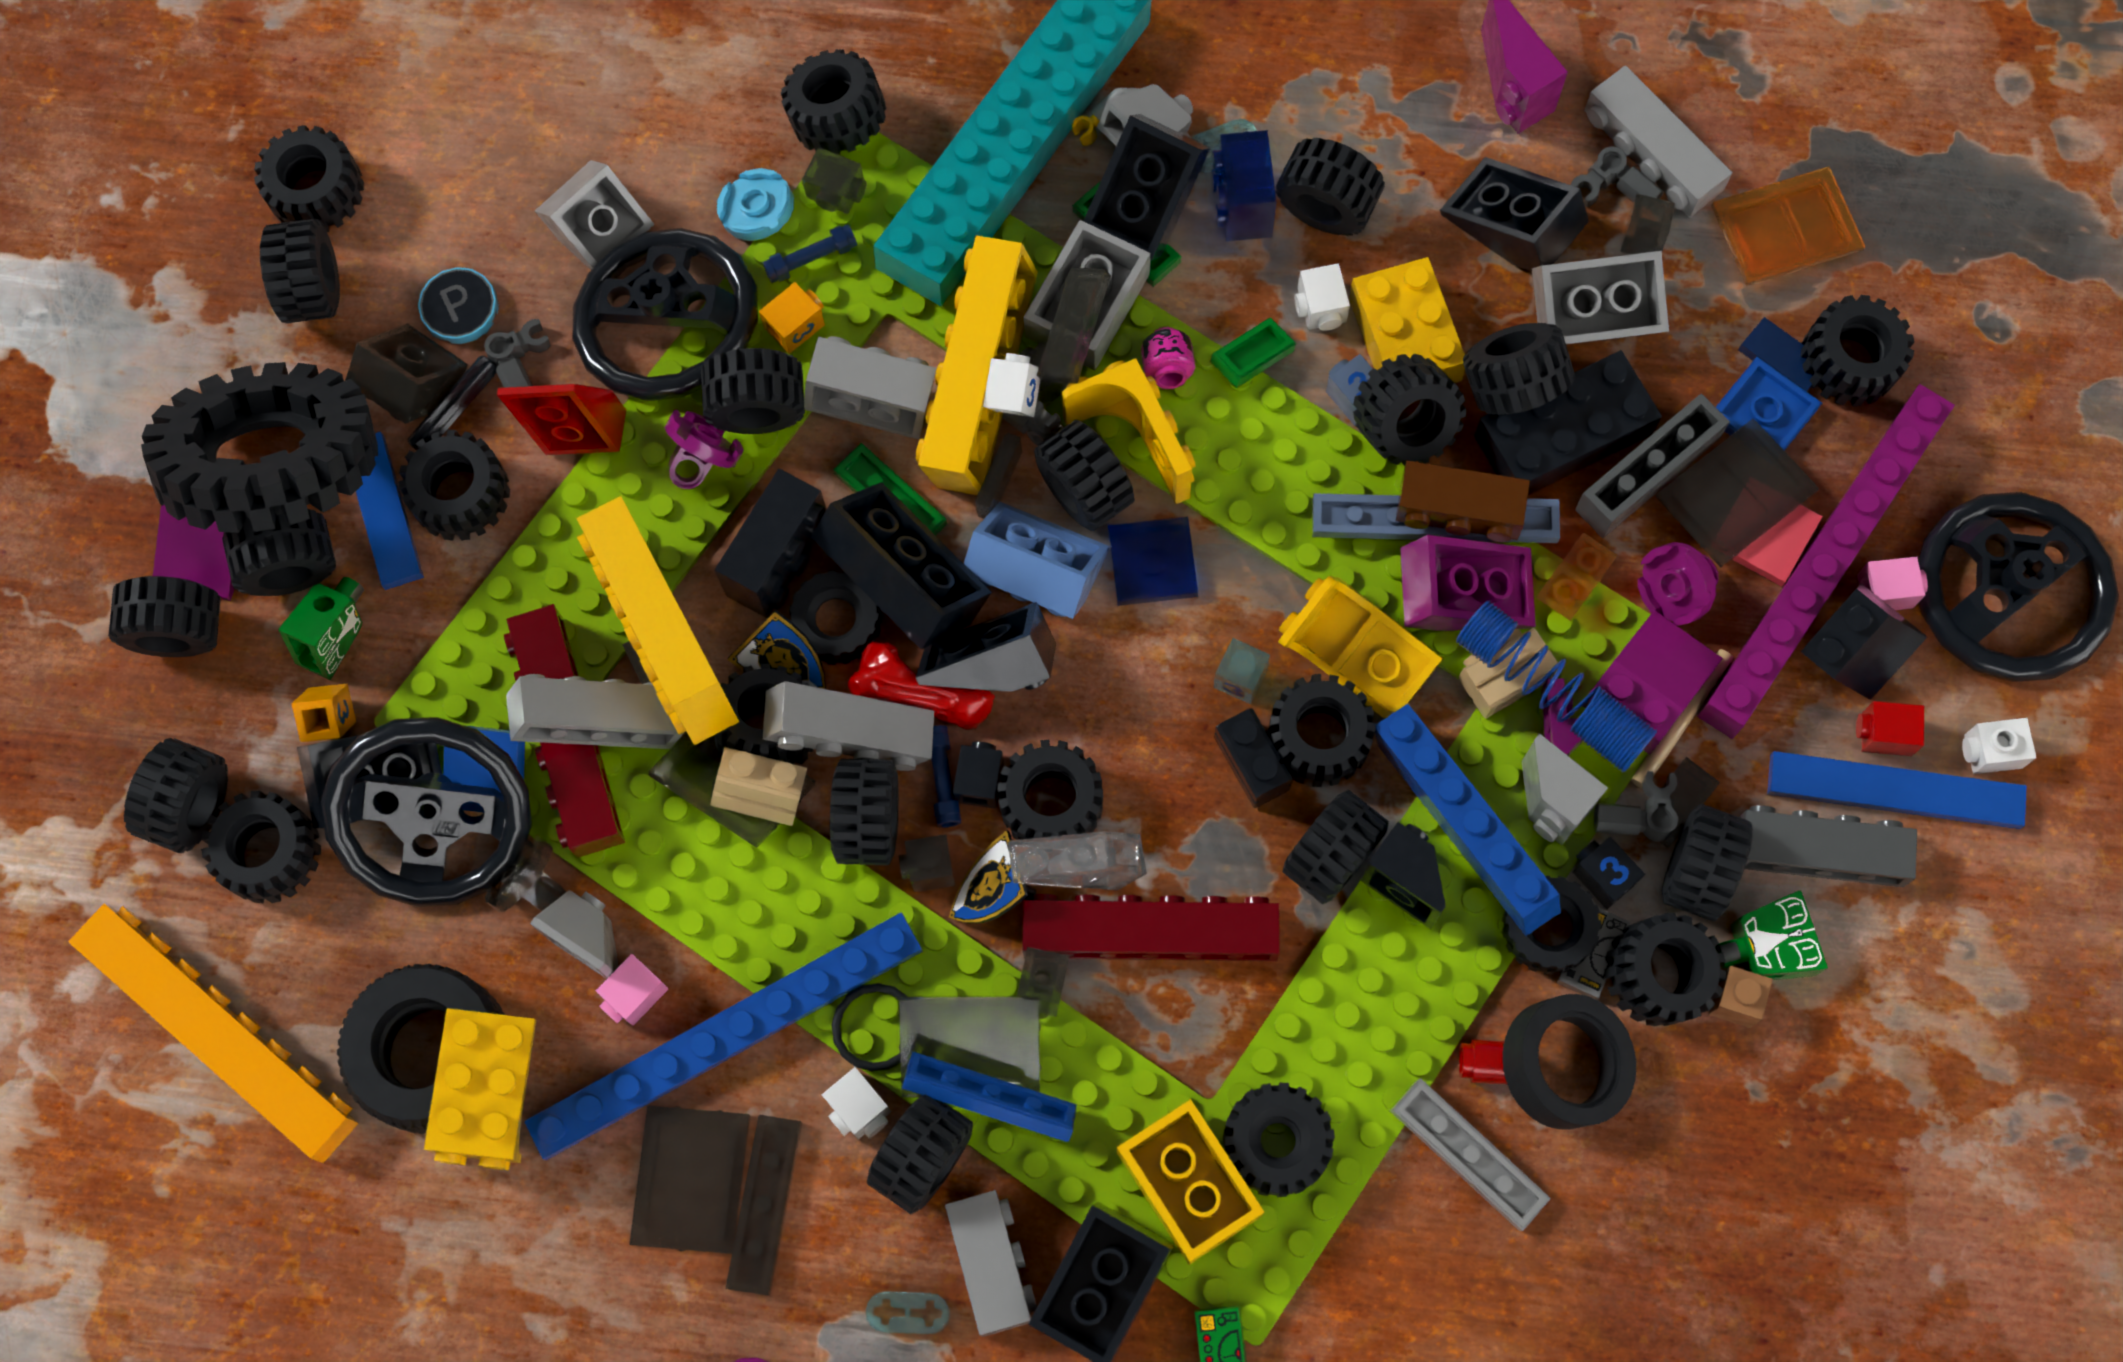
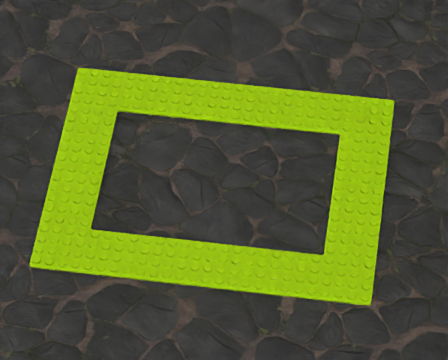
M879 132L877 135H871L869 137L870 141L864 146L862 144L855 147L856 150L848 153L847 150L841 151L840 155H832L828 151L825 155H821L792 192L794 195V209L788 222L778 232L767 238L754 240L742 255L758 288V322L747 348L771 349L788 354L764 329L759 310L794 282L804 292L808 289L812 290L824 306L821 311L825 326L792 353L788 354L796 357L797 361H800L802 364L804 398L806 379L818 336L826 339L831 336L840 337L849 341L851 345L862 348L885 318L892 317L939 348L947 351L945 334L948 325L954 324L957 312L954 305L955 295L958 287L963 286L966 274L941 307L876 269L873 245L933 167ZM1009 214L992 238L1020 242L1024 245L1038 271L1031 299L1032 303L1064 247ZM846 224L850 226L858 246L851 248V251L839 255L838 251L832 252L790 271V278L771 284L763 267V261L768 260L770 256L777 253L784 257L830 236L829 230L835 227H842ZM725 276L718 287L734 295ZM1139 294L1095 371L1025 338V332L1023 331L1018 354L1030 357L1029 364L1042 369L1037 402L1041 401L1044 409L1051 415L1057 413L1061 418L1060 425L1063 427L1067 425L1063 419L1062 392L1071 381L1083 376L1091 378L1102 373L1108 365L1121 360L1126 363L1136 358L1143 370L1141 346L1150 334L1162 327H1171L1187 334L1193 346L1195 359L1194 373L1178 388L1164 389L1158 386L1161 398L1157 399L1163 412L1169 410L1173 415L1178 428V433H1175V436L1180 446L1186 444L1189 447L1196 467L1192 468L1194 482L1191 483L1190 499L1182 503L1310 585L1318 578L1322 580L1328 576L1341 578L1404 627L1400 548L1416 540L1312 537L1314 493L1399 495L1405 467L1402 462L1399 465L1390 463L1387 458L1384 459L1363 434L1264 372L1236 388L1210 362L1212 354L1222 348V346ZM685 327L647 376L677 374L704 361L724 340L725 334L716 329ZM702 389L685 397L644 401L629 397L623 405L626 408V417L620 452L585 453L379 712L374 722L376 727L395 719L439 717L466 726L509 730L506 694L516 682L514 672L520 670L517 657H510L505 644L504 634L510 633L506 619L552 604L555 605L563 617L579 677L585 678L586 681L604 682L632 645L621 621L608 600L605 589H603L592 568L590 560L577 539V536L583 534V531L576 518L621 496L673 593L812 411L805 410L804 417L797 421L796 424L775 432L738 434L725 431L722 436L731 444L736 438L744 449L735 467L724 468L712 465L699 486L693 489H683L676 486L670 478L668 463L678 444L667 434L664 427L674 410L679 411L680 417H684L687 411L703 416ZM1110 415L1095 416L1082 421L1102 437L1122 465L1170 495L1140 433L1132 424L1122 418ZM683 460L678 463L675 470L681 477L688 478L694 476L698 472L699 467L692 460ZM1489 542L1531 548L1536 621L1534 629L1537 630L1545 644L1548 645L1557 662L1566 659V664L1558 678H1564L1565 686L1579 673H1584L1583 680L1572 696L1574 708L1590 693L1651 614L1538 543ZM1404 627L1444 658L1438 667L1459 679L1462 669L1466 667L1463 663L1464 660L1472 655V653L1466 651V648L1456 643V638L1461 630L1436 631ZM1519 629V630H1520L1521 633L1523 634V633H1525L1526 631H1528V630H1530V629ZM1575 683L1567 691H1571ZM1541 686L1486 719L1476 708L1447 753L1544 876L1567 878L1579 860L1576 856L1590 843L1596 834L1594 832L1595 806L1563 845L1559 844L1556 840L1549 842L1541 837L1533 828L1534 823L1528 818L1522 760L1535 738L1539 734L1544 737L1542 709L1539 707L1541 689L1543 687ZM1582 706L1568 719L1579 718L1585 708ZM681 738L671 749L598 745L626 843L577 858L569 847L562 848L557 835L556 824L562 822L558 808L553 810L547 798L545 786L550 785L551 781L548 770L542 771L540 769L535 754V747L541 746L540 742H525L524 781L529 789L532 828L529 835L753 994L902 912L923 952L863 985L881 983L896 987L907 995L918 1012L920 1032L915 1048L903 1062L887 1070L874 1072L861 1070L912 1105L914 1101L923 1095L902 1089L911 1054L912 1052H917L1077 1105L1073 1132L1069 1142H1065L946 1103L973 1122L972 1135L967 1145L1081 1225L1091 1206L1096 1202H1100L1175 1245L1118 1156L1117 1147L1191 1099L1224 1149L1223 1134L1227 1119L1237 1101H1240L1244 1094L1250 1090H1257L1264 1084L1270 1083L1271 1086L1282 1082L1289 1083V1087L1295 1089L1298 1086L1306 1089V1094L1312 1098L1316 1096L1322 1103L1320 1106L1323 1111H1328L1331 1129H1334L1335 1135L1332 1158L1320 1178L1303 1192L1296 1195L1295 1193L1289 1194L1287 1197H1277V1195L1270 1194L1264 1196L1258 1194L1259 1191L1250 1188L1265 1212L1261 1218L1190 1265H1188L1175 1245L1157 1278L1200 1309L1240 1306L1244 1340L1253 1346L1263 1343L1405 1126L1390 1110L1417 1079L1421 1078L1431 1086L1515 957L1512 952L1508 951L1506 939L1502 935L1504 927L1502 918L1506 910L1423 803L1416 797L1400 823L1405 827L1408 824H1412L1427 834L1429 837L1428 842L1435 849L1446 907L1433 928L1429 929L1360 880L1213 1098L1206 1099L866 865L837 864L832 854L831 841L798 818L794 817L793 825L790 826L710 806L720 765ZM1584 741L1569 757L1608 787L1597 803L1615 804L1648 753L1643 750L1625 772H1622L1621 769L1618 770L1615 764H1611V761L1608 762V759L1601 756V753L1598 754L1597 751H1594L1591 745L1587 746V743H1584ZM436 744L443 774L444 746ZM881 992L867 993L853 1000L844 1011L840 1025L842 1040L848 1051L860 1060L872 1063L887 1061L899 1054L907 1044L911 1032L910 1015L903 1003L892 995ZM847 994L795 1022L838 1054L840 1053L833 1042L832 1021L837 1006ZM1276 1123L1264 1129L1261 1135V1144L1267 1154L1272 1157L1281 1158L1293 1151L1295 1136L1289 1127Z

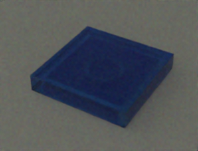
M1188 517L1108 525L1117 606L1198 597Z

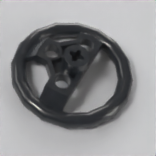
M684 228L645 232L613 248L587 274L573 305L572 340L585 369L614 393L644 401L685 397L702 389L701 368L708 359L728 351L747 348L758 322V288L743 257L716 236ZM692 257L706 258L722 270L734 295L717 285L698 284L689 273ZM646 259V263L624 279H617L628 267ZM667 263L676 264L675 268L668 274L664 275L658 272ZM623 295L630 296L629 301L624 306L613 307V303L618 297ZM694 301H706L701 310L696 312L688 311L690 304ZM601 322L709 328L716 329L725 334V338L704 361L677 374L648 377L625 371L605 355L596 336V327Z
M2024 492L1982 494L1947 511L1923 541L1918 563L1920 570H1924L1926 573L1928 589L1923 599L1919 602L1920 613L1940 645L1974 671L2010 682L2051 680L2086 663L2111 632L2119 599L2112 558L2091 526L2060 503ZM2017 516L2047 525L2052 530L2043 537L2014 534L2000 519L1996 518ZM1995 540L1999 542L2004 548V556L1996 557L1991 555L1986 549V541ZM1953 545L1963 548L1977 563L1976 590L1950 611L1945 604L1941 572L1947 550ZM2045 547L2058 549L2063 556V563H2053L2045 554ZM2080 561L2084 563L2088 572L2092 599L2086 623L2070 643L2046 655L2014 657L1985 648L1979 643ZM1991 594L1998 597L2003 605L2002 611L1993 612L1989 610L1984 604V595Z
M439 717L395 719L359 735L332 764L321 798L325 837L345 871L378 896L416 907L458 905L494 889L521 860L532 828L529 789L510 755L479 730ZM435 743L466 753L489 771L501 793L495 788L454 784L445 775L435 772L423 774L418 779L379 774H368L356 778V776L374 757L400 745ZM382 791L391 792L398 798L399 803L394 806H384L378 802L376 794ZM469 801L477 802L483 807L484 813L479 816H469L464 813L461 805ZM365 819L382 821L387 824L404 843L400 875L389 872L366 855L351 831L350 823ZM469 832L491 834L500 841L498 848L479 868L452 880H443L448 847ZM427 834L434 837L438 845L432 849H425L416 843L415 838L419 835Z

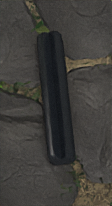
M483 355L477 358L408 437L409 444L416 451L419 449L416 443L421 439L427 443L432 440L431 434L440 432L443 435L495 376L497 367L494 362Z

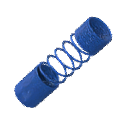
M1486 601L1466 623L1457 636L1456 643L1466 648V651L1476 656V659L1479 658V661H1482L1483 664L1487 663L1488 668L1498 665L1519 646L1504 675L1505 681L1515 679L1538 658L1524 682L1522 695H1528L1556 671L1540 700L1539 707L1541 709L1550 706L1575 683L1557 715V722L1567 720L1594 695L1588 707L1571 727L1570 732H1574L1577 738L1580 737L1581 740H1584L1587 746L1591 745L1594 751H1597L1598 754L1601 753V756L1608 759V762L1611 761V764H1615L1618 770L1621 769L1622 772H1625L1655 736L1657 729L1654 730L1653 727H1650L1647 721L1643 722L1640 716H1636V713L1633 714V711L1626 708V705L1623 706V703H1619L1616 697L1613 698L1612 695H1609V692L1602 690L1601 686L1596 687L1577 706L1562 717L1565 708L1583 680V672L1575 676L1561 691L1543 705L1549 691L1563 670L1566 659L1559 661L1543 678L1526 691L1532 676L1549 649L1548 645L1542 647L1524 666L1508 677L1515 661L1528 642L1531 632L1524 634L1504 655L1490 664L1492 658L1514 632L1518 622H1514L1511 616L1504 614V611L1494 606V603H1491V601Z

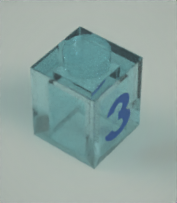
M1232 638L1215 673L1214 688L1251 704L1268 670L1271 655Z

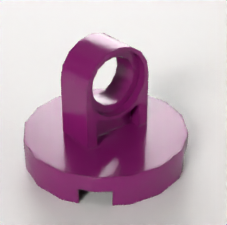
M678 410L673 411L664 428L673 441L678 444L668 463L670 478L676 486L683 489H693L699 486L712 465L724 468L735 467L744 451L741 443L736 438L731 444L722 437L725 431L709 425L703 416L687 411L684 417H680L681 414ZM683 460H692L698 465V472L692 477H681L675 470L678 463Z
M1672 542L1652 549L1642 559L1640 565L1644 564L1643 577L1638 578V589L1643 603L1651 614L1655 610L1669 621H1673V624L1679 626L1700 619L1711 609L1716 597V585L1719 576L1715 564L1708 556L1703 555L1688 544Z

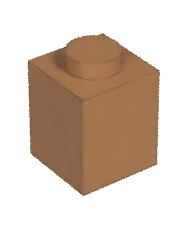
M1729 966L1725 970L1727 971L1726 980L1718 983L1724 990L1719 998L1712 999L1715 1005L1710 1009L1708 1015L1751 1028L1763 1019L1773 979Z

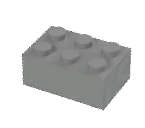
M1079 220L1023 317L1025 338L1095 371L1150 275L1151 253Z
M1662 251L1542 265L1532 268L1537 323L1554 324L1562 330L1566 345L1669 332Z
M818 336L806 379L804 407L808 411L919 440L937 368L929 366L926 361L919 358L909 357L905 360L890 356L889 352L878 347L864 349L853 346L849 341L840 337L831 336L826 339Z

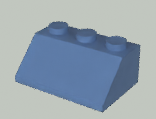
M999 502L973 531L964 565L985 586L997 587L1009 592L1017 600L1037 602L1038 605L1047 608L1050 613L1056 616H1067L1073 619L1084 605L1110 546Z

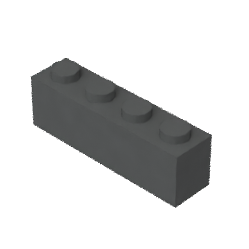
M1701 393L1582 494L1575 511L1602 538L1606 537L1721 438L1730 421Z
M1762 805L1751 806L1750 810H1745L1739 816L1751 821L1753 830L1752 845L1745 866L1746 870L1894 887H1905L1916 879L1917 829L1904 828L1903 823L1900 821L1881 820L1877 824L1861 823V818L1851 815L1835 816L1834 819L1818 818V813L1807 810L1793 811L1792 815L1776 813V809L1773 807Z

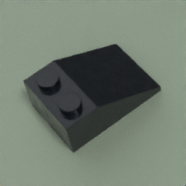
M1487 157L1479 163L1440 209V213L1444 218L1509 263L1529 271L1542 265L1554 264L1589 222L1580 188Z
M1037 602L958 631L924 648L916 680L919 685L1006 692H1013L1024 687L1026 690L1035 689L1043 685L1051 677L1057 643Z
M359 735L297 747L313 828H324L321 798L331 766ZM435 743L400 745L374 757L356 778L368 774H379L418 779L426 773L435 772L442 774L437 745ZM382 791L376 794L378 802L384 806H394L399 803L398 798L391 792Z

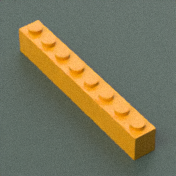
M104 903L68 942L310 1159L324 1163L359 1124L349 1115L353 1107L335 1092L330 1096L326 1095L318 1087L322 1080L309 1068L302 1065L298 1070L287 1059L292 1053L274 1038L269 1042L265 1041L257 1033L262 1027L253 1018L243 1011L237 1016L230 1010L227 1005L231 1002V999L214 985H211L208 989L197 980L202 974L193 965L183 958L177 963L167 953L172 947L154 932H151L149 936L143 933L138 928L142 921L133 912L124 906L116 910Z

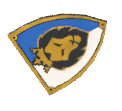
M777 610L727 659L742 671L744 667L752 665L754 670L761 669V664H770V669L775 670L780 665L787 668V674L789 675L794 672L801 675L802 684L809 683L812 687L826 689L825 671L818 652L808 637Z
M1006 830L978 856L968 870L956 893L949 915L950 919L965 924L984 923L1002 916L1023 900H1033L1036 890L1024 883L1009 831Z

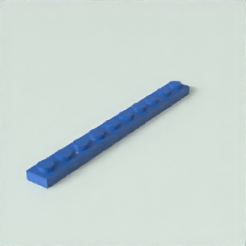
M900 912L525 1120L524 1123L542 1159L549 1160L923 952L905 916Z

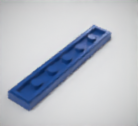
M1773 751L1770 754L1767 795L2021 829L2025 826L2027 785Z

